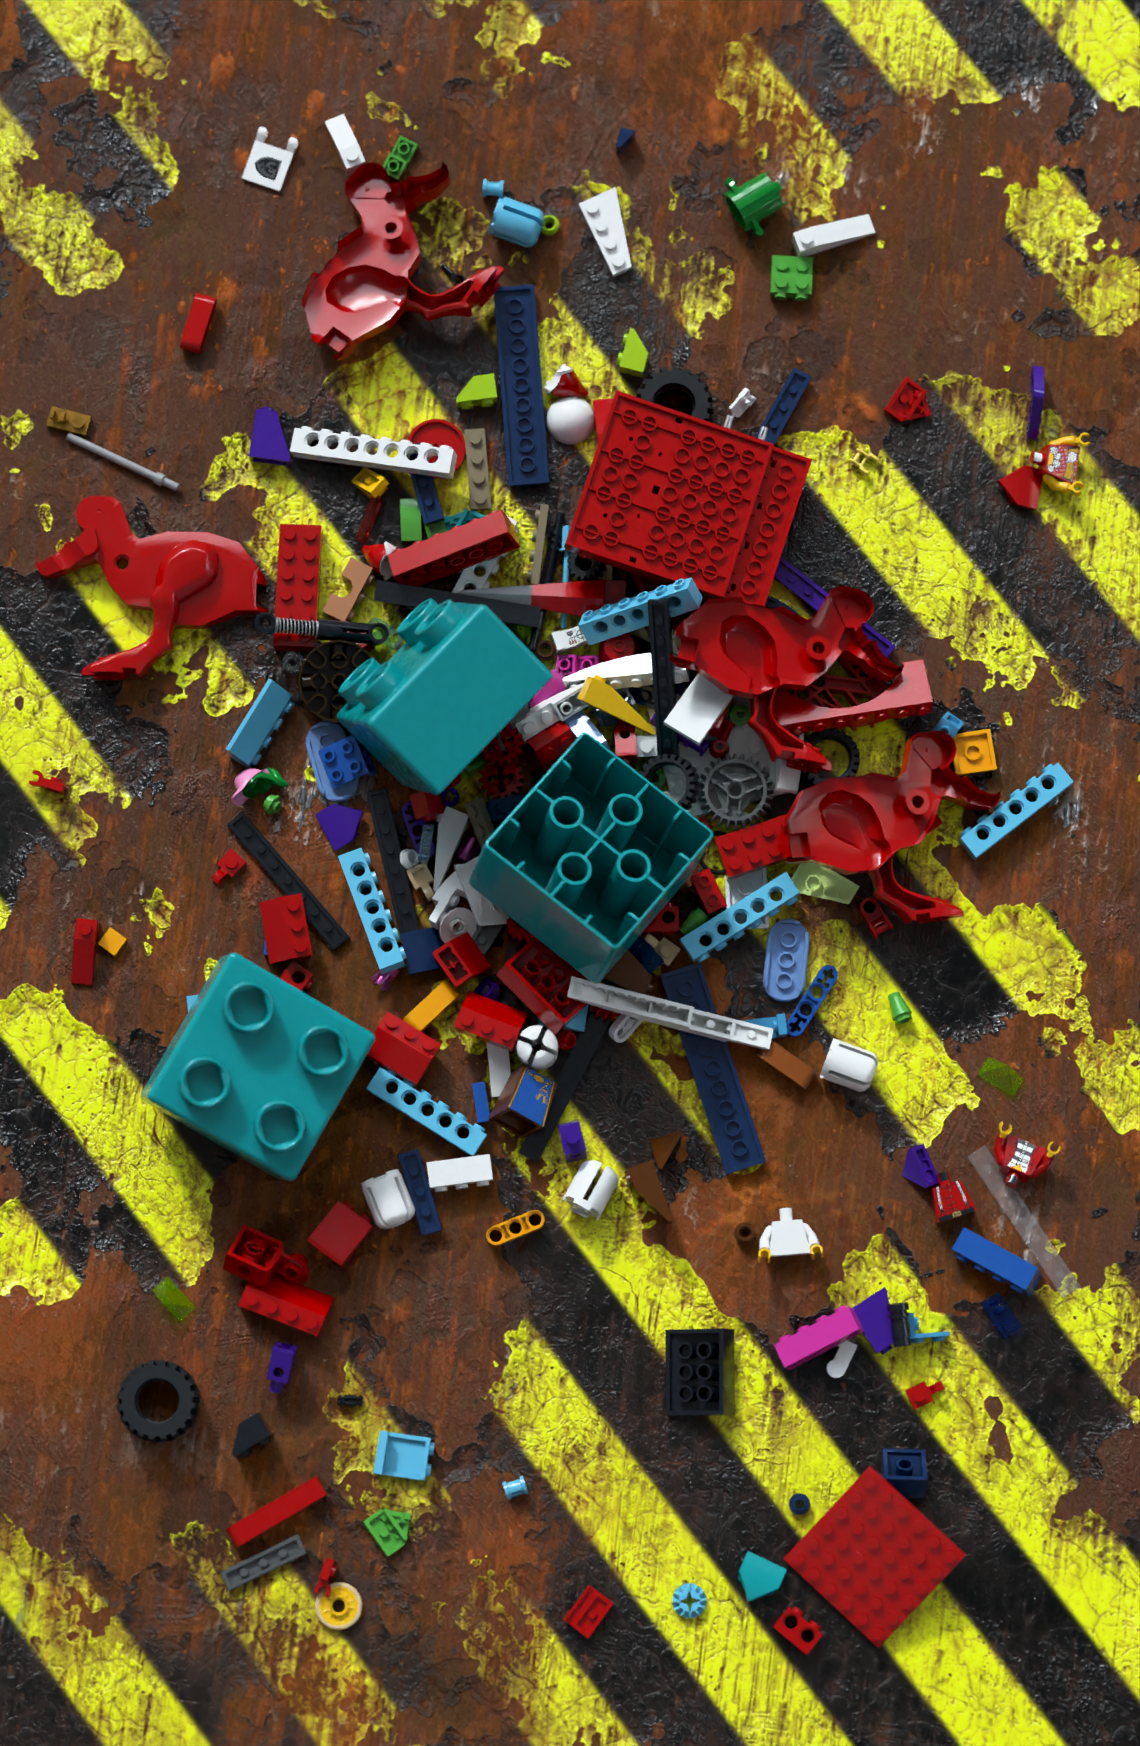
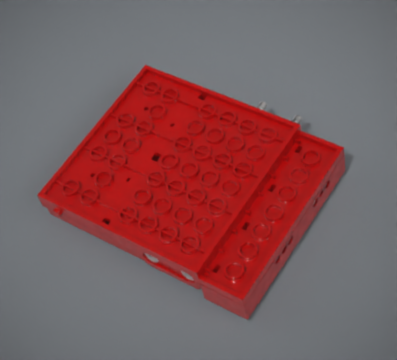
M616 390L564 548L567 551L579 554L582 558H590L664 583L665 585L673 584L679 579L685 580L692 577L702 597L708 600L742 597L743 602L747 604H757L765 607L812 459L774 447L773 443L764 441L768 431L767 427L764 429V426H762L758 438L730 429L734 419L732 415L731 417L727 415L724 426H720ZM653 487L659 488V492L654 490ZM630 558H633V559H635L636 561L633 562V561H630L629 559H630Z

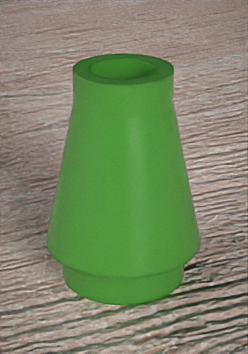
M697 907L690 912L684 923L679 927V930L684 935H687L706 923L710 918Z
M900 992L888 995L893 1021L897 1025L910 1021L912 1019V1011L901 997Z

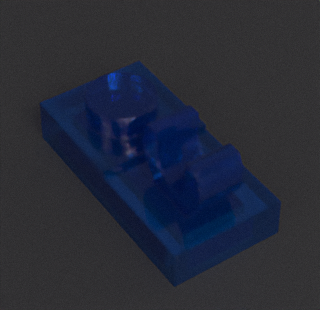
M999 1291L980 1303L1004 1339L1022 1328Z

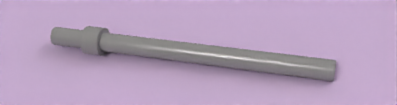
M70 432L66 437V440L153 480L154 484L164 485L174 491H177L179 488V483L166 478V475L160 472L155 473Z

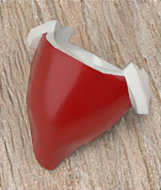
M566 364L561 365L551 382L547 380L546 386H544L546 394H553L563 398H583L589 393L582 385L575 371Z
M386 541L384 544L364 545L362 547L363 555L373 570L382 575L385 581L393 576L387 555L400 548Z

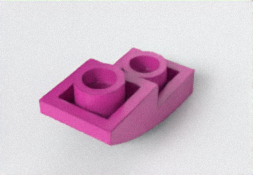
M556 655V671L567 677L583 669L600 664L601 658L598 655Z
M552 669L550 672L553 674V677L532 698L529 705L534 707L564 691L563 678L565 676Z

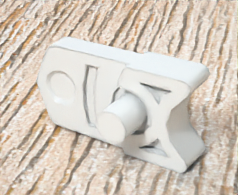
M744 388L729 407L732 416L739 418L756 401V397L750 396L749 389Z

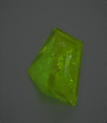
M991 1057L986 1059L977 1074L1011 1097L1014 1096L1024 1080L1010 1066Z
M168 1276L152 1289L163 1305L180 1322L196 1308Z

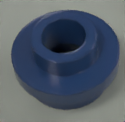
M795 1494L789 1500V1508L794 1514L803 1515L810 1508V1500L804 1494ZM797 1500L803 1501L804 1505L802 1508L796 1507Z

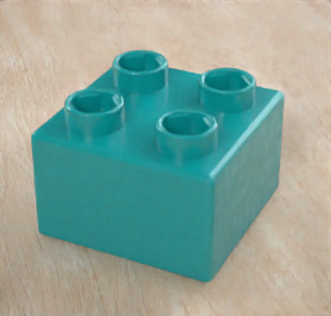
M429 598L418 605L399 625L397 634L406 643L387 662L380 665L376 659L370 658L356 668L343 682L338 691L348 703L337 713V720L403 786L439 795L550 681L553 674L486 605L457 603L452 600H446L439 605L434 599Z
M584 732L578 736L487 839L469 878V884L593 983H599L691 876L712 840L713 832L594 737Z
M230 953L218 960L140 1096L144 1102L275 1178L293 1181L299 1174L375 1042V1035L241 955Z

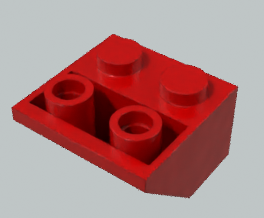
M559 720L526 741L534 756L547 773L576 738L564 721Z
M468 932L448 941L432 952L433 957L456 990L491 967Z

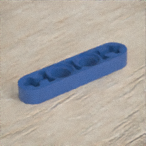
M823 966L786 1023L789 1036L798 1037L807 1027L838 977V972L834 966ZM829 970H831L832 976L834 978H829L826 981L825 985H829L828 988H826L823 984L816 982L817 979H819L821 982L824 979L825 975L823 974V971L828 972ZM820 987L823 995L820 998H814L811 994L812 988ZM804 1004L812 1008V1012L808 1016H804L800 1012V1007ZM797 1014L799 1018L806 1020V1023H803L801 1020L798 1025L800 1031H794L793 1033L790 1031L791 1027L789 1024H795L798 1018L794 1017V1015Z

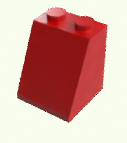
M338 1201L307 1239L312 1246L342 1268L345 1267L373 1229V1226L370 1224L372 1220L363 1213L359 1216L353 1212L355 1207L347 1201H344L343 1204Z

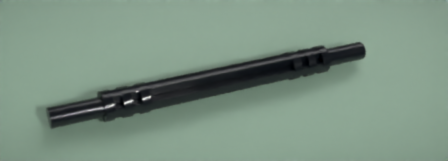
M557 512L553 531L550 532L540 584H550L553 582L565 516L562 512ZM541 609L538 629L530 628L532 632L528 649L531 651H536L539 634L543 630L547 610Z

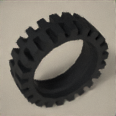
M828 728L811 733L804 740L805 743H810L812 746L822 740L839 742L845 747L849 755V765L847 770L837 778L855 777L859 768L860 753L857 744L850 735L848 736L844 731H838L835 728ZM801 771L804 780L811 786L826 780L816 774Z
M673 754L657 755L655 759L651 758L648 760L649 763L644 764L642 767L644 770L640 771L639 774L649 782H651L657 770L667 765L677 766L683 771L686 776L687 787L684 796L677 804L685 810H690L692 808L691 804H695L697 801L695 799L696 795L699 796L700 794L698 787H701V783L698 782V779H700L699 774L696 773L697 770L692 766V763Z

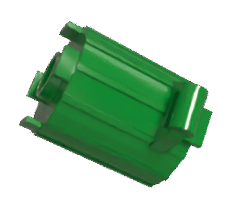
M769 171L759 174L739 187L736 186L733 178H728L724 181V186L729 191L723 194L722 197L725 196L730 212L737 223L744 229L743 232L751 228L755 237L763 234V229L758 222L787 204L786 201L782 202L780 196L782 187L779 182L774 183L767 176Z

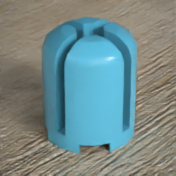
M501 195L494 210L492 225H489L488 234L526 248L532 247L537 243L544 224V214L538 208Z

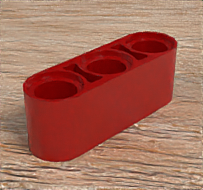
M196 293L181 338V349L198 354L202 352L216 309L217 298Z

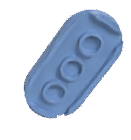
M322 721L310 729L306 737V747L321 795L332 802H344L356 793L359 779L357 778L336 789L332 788L318 751L346 738L347 735L339 725Z
M780 920L773 925L767 937L763 986L768 996L778 1002H790L796 999L802 993L805 986L809 933L803 924L797 920Z

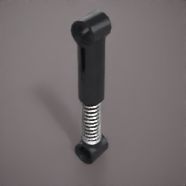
M267 612L258 614L252 623L254 632L260 636L274 633L280 634L281 632L284 634L286 632V634L290 633V635L292 633L294 635L296 633L297 635L301 634V636L308 634V636L312 635V637L315 635L316 639L344 640L370 644L372 646L383 644L389 636L387 626L382 623L369 624L318 619L315 622L313 620L311 622L309 620L303 621L302 619L300 621L298 619L292 620L291 618L284 620V618H276ZM260 619H264L269 623L267 629L260 627ZM373 630L381 632V639L373 637Z

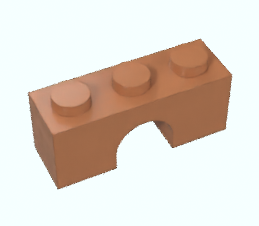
M351 557L341 576L342 580L352 585V591L345 597H339L332 593L322 611L323 616L331 620L352 622L356 615L354 610L357 604L361 605L366 594L363 592L367 586L370 587L375 579L373 568Z

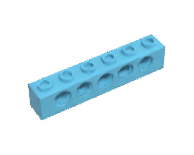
M692 577L685 580L679 579L673 584L661 585L653 591H644L635 597L624 598L618 603L606 604L600 609L586 611L582 615L578 626L588 644L593 645L648 626L649 599H670L672 618L698 609L703 597Z
M1059 763L1054 766L1052 764L1046 766L1042 770L1043 774L1040 777L1036 778L1034 776L1025 783L1027 785L1026 788L1022 791L1019 788L1009 795L1011 798L1005 804L1001 801L993 808L994 812L991 815L984 814L976 821L978 825L973 829L969 826L960 833L962 837L959 839V843L973 860L980 857L1073 784L1074 781ZM1042 781H1050L1052 789H1045L1042 786ZM1033 793L1036 796V801L1029 802L1026 799V794ZM1012 805L1018 806L1020 813L1017 815L1012 814L1009 807ZM993 819H1002L1004 826L996 827ZM980 830L985 831L988 838L985 840L979 839L977 832Z
M358 848L339 855L340 864L381 975L404 967L403 960L407 959L403 947L399 948L396 941L400 940L396 928L392 929L389 922L393 921L389 909L384 910L382 903L386 902L382 890L377 891L375 884L379 882L375 871L370 872L368 865L372 863L368 852L364 854L362 848ZM358 869L365 870L362 876L354 875ZM364 888L372 889L368 895L361 894ZM371 907L379 908L375 914L368 913V910ZM380 925L386 927L382 933L375 931L376 927ZM386 944L393 946L389 952H384L382 948Z
M787 872L680 938V943L693 963L697 960L700 963L710 957L708 953L715 949L720 951L728 945L726 942L734 938V940L742 937L745 934L744 930L749 927L754 929L763 923L762 919L766 916L771 918L780 912L779 908L785 904L789 907L797 902L800 892ZM773 892H779L782 895V899L776 902L770 898V895ZM756 903H761L765 909L757 913L752 907ZM738 914H743L746 916L747 921L739 924L735 921V917ZM721 925L727 926L729 928L728 934L720 935L717 931L718 927ZM706 936L712 942L709 946H702L699 942L700 939Z
M380 1067L367 1086V1091L468 1155H476L487 1138L483 1127L476 1123L472 1126L466 1122L467 1117L459 1112L453 1114L449 1111L450 1107L440 1100L438 1103L431 1100L432 1095L424 1090L420 1092L415 1090L413 1084L405 1079L401 1081L396 1078V1074L387 1068L382 1069ZM390 1083L398 1085V1091L394 1094H390L386 1090ZM408 1094H413L416 1097V1101L412 1105H407L404 1102V1098ZM430 1105L434 1108L431 1116L422 1114L424 1106ZM441 1118H451V1125L449 1127H442L440 1125ZM461 1128H467L470 1132L469 1136L465 1139H461L457 1135L458 1130Z

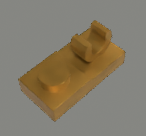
M52 406L46 426L87 437L92 417Z

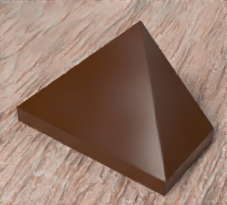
M681 1131L650 1140L658 1170L662 1171L683 1134Z

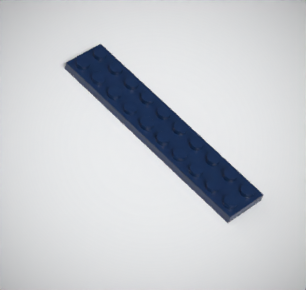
M534 285L499 287L494 293L508 488L549 485Z
M699 962L660 975L669 1001L692 1006L696 1010L717 1015ZM678 1030L725 1174L728 1175L765 1163L766 1159L727 1042Z

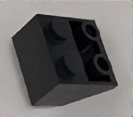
M257 1412L239 1423L232 1450L233 1457L244 1459L253 1453L252 1448L257 1445L263 1447L271 1442L270 1437L274 1435L261 1413Z

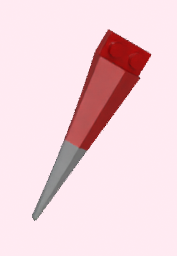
M603 579L461 590L459 593L537 606L543 610L582 617L586 611H594L606 604L612 605L624 599L626 596V581Z

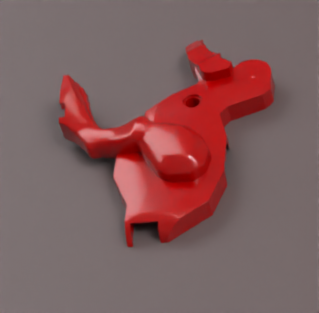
M368 162L359 166L345 182L347 201L361 219V226L338 241L336 255L326 263L320 274L312 273L302 298V305L312 341L318 345L325 343L337 351L338 354L334 356L337 361L346 359L359 343L390 329L404 311L416 312L422 315L426 321L447 316L471 317L472 309L476 305L479 307L485 305L501 286L498 280L505 271V268L502 266H491L484 270L480 269L476 274L471 275L469 279L441 294L431 295L425 293L410 281L422 258L415 228L408 214L412 213L419 205L437 199L448 187L450 175L447 165L443 162L442 167L430 174L408 176L405 182L400 181L399 183H390L388 173L382 165ZM389 230H396L394 233H387Z
M90 496L81 500L75 515L83 532L73 542L66 540L62 550L59 549V553L56 552V555L49 556V559L45 558V562L40 560L41 563L39 564L36 561V568L45 579L65 576L78 568L99 564L110 587L128 608L147 610L154 613L153 629L150 637L144 643L123 652L99 657L98 661L87 665L81 670V676H92L94 680H126V674H136L138 679H142L158 660L173 651L172 637L175 629H206L242 614L268 613V609L256 606V586L267 587V580L240 542L209 532L167 531L139 539L131 532L121 502L110 496ZM121 561L129 562L125 569L118 568V564Z
M843 585L832 589L827 594L816 615L808 620L783 606L769 609L762 605L747 604L743 602L742 597L709 599L676 627L675 635L681 639L678 657L670 654L668 659L677 667L697 671L725 694L748 698L751 705V718L748 721V725L764 743L771 761L775 762L779 758L787 761L786 767L813 774H818V770L832 772V765L819 752V748L813 747L810 743H805L777 722L773 712L774 697L777 689L805 690L823 676L839 656L856 663L867 675L884 681L893 680L903 671L904 665L898 667L889 661L880 651L876 641L869 640L867 635L863 633L861 627L872 617L874 612V603L871 597L863 590ZM813 646L820 649V654L813 651ZM770 650L772 651V661H773L772 664H771L770 658H769V657H770Z
M943 731L919 732L913 735L905 744L901 772L898 777L873 772L857 777L851 776L834 779L833 776L799 792L783 823V832L785 836L789 837L791 857H787L786 862L789 864L812 862L844 875L867 872L874 886V898L893 909L904 924H909L916 920L918 923H931L964 917L963 910L949 903L946 899L941 900L937 897L932 898L931 896L917 894L899 885L894 877L893 856L897 850L914 847L922 842L935 820L940 800L954 802L968 810H988L998 804L1001 797L1000 792L996 794L985 792L974 785L967 776L961 778L951 770L949 764L954 760L957 748L949 734ZM912 799L917 801V808L913 805Z

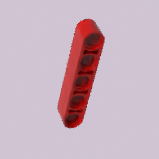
M318 1476L238 1521L226 1530L234 1545L238 1548L328 1494Z

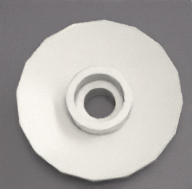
M464 907L455 908L443 917L439 927V934L444 943L467 932L472 938L477 928V922L471 910Z

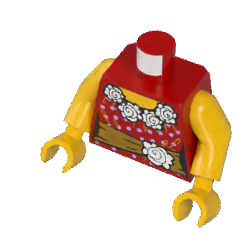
M1088 433L1080 434L1079 438L1077 436H1066L1050 441L1047 446L1042 447L1040 453L1035 451L1031 453L1030 463L1038 465L1037 475L1043 478V481L1052 490L1066 493L1072 491L1075 496L1082 494L1081 491L1075 490L1076 487L1084 488L1082 482L1075 481L1080 447L1077 444L1088 447L1090 442H1082L1084 437H1090Z

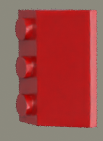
M302 893L260 902L259 906L269 965L311 958L312 950Z
M469 991L453 1027L454 1031L514 1053L517 1040H519V1035L529 1013Z
M387 1012L373 1033L375 1035V1042L369 1050L367 1057L417 1086L436 1058L442 1044L390 1012Z

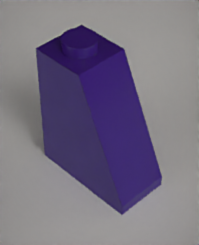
M270 407L256 409L249 452L250 461L291 467V459L277 411Z
M885 1287L853 1307L864 1329V1332H862L863 1336L875 1354L881 1352L882 1355L893 1348L891 1344L894 1343L891 1319L888 1317L890 1315L887 1308L889 1300Z

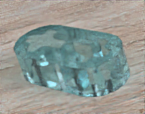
M373 618L368 622L369 624L382 623L387 626L391 637L397 635L398 643L393 642L390 644V639L387 638L383 645L392 650L401 647L403 639L397 634V629L380 618ZM380 631L372 632L375 639H381Z
M424 824L418 853V862L428 864L435 825Z

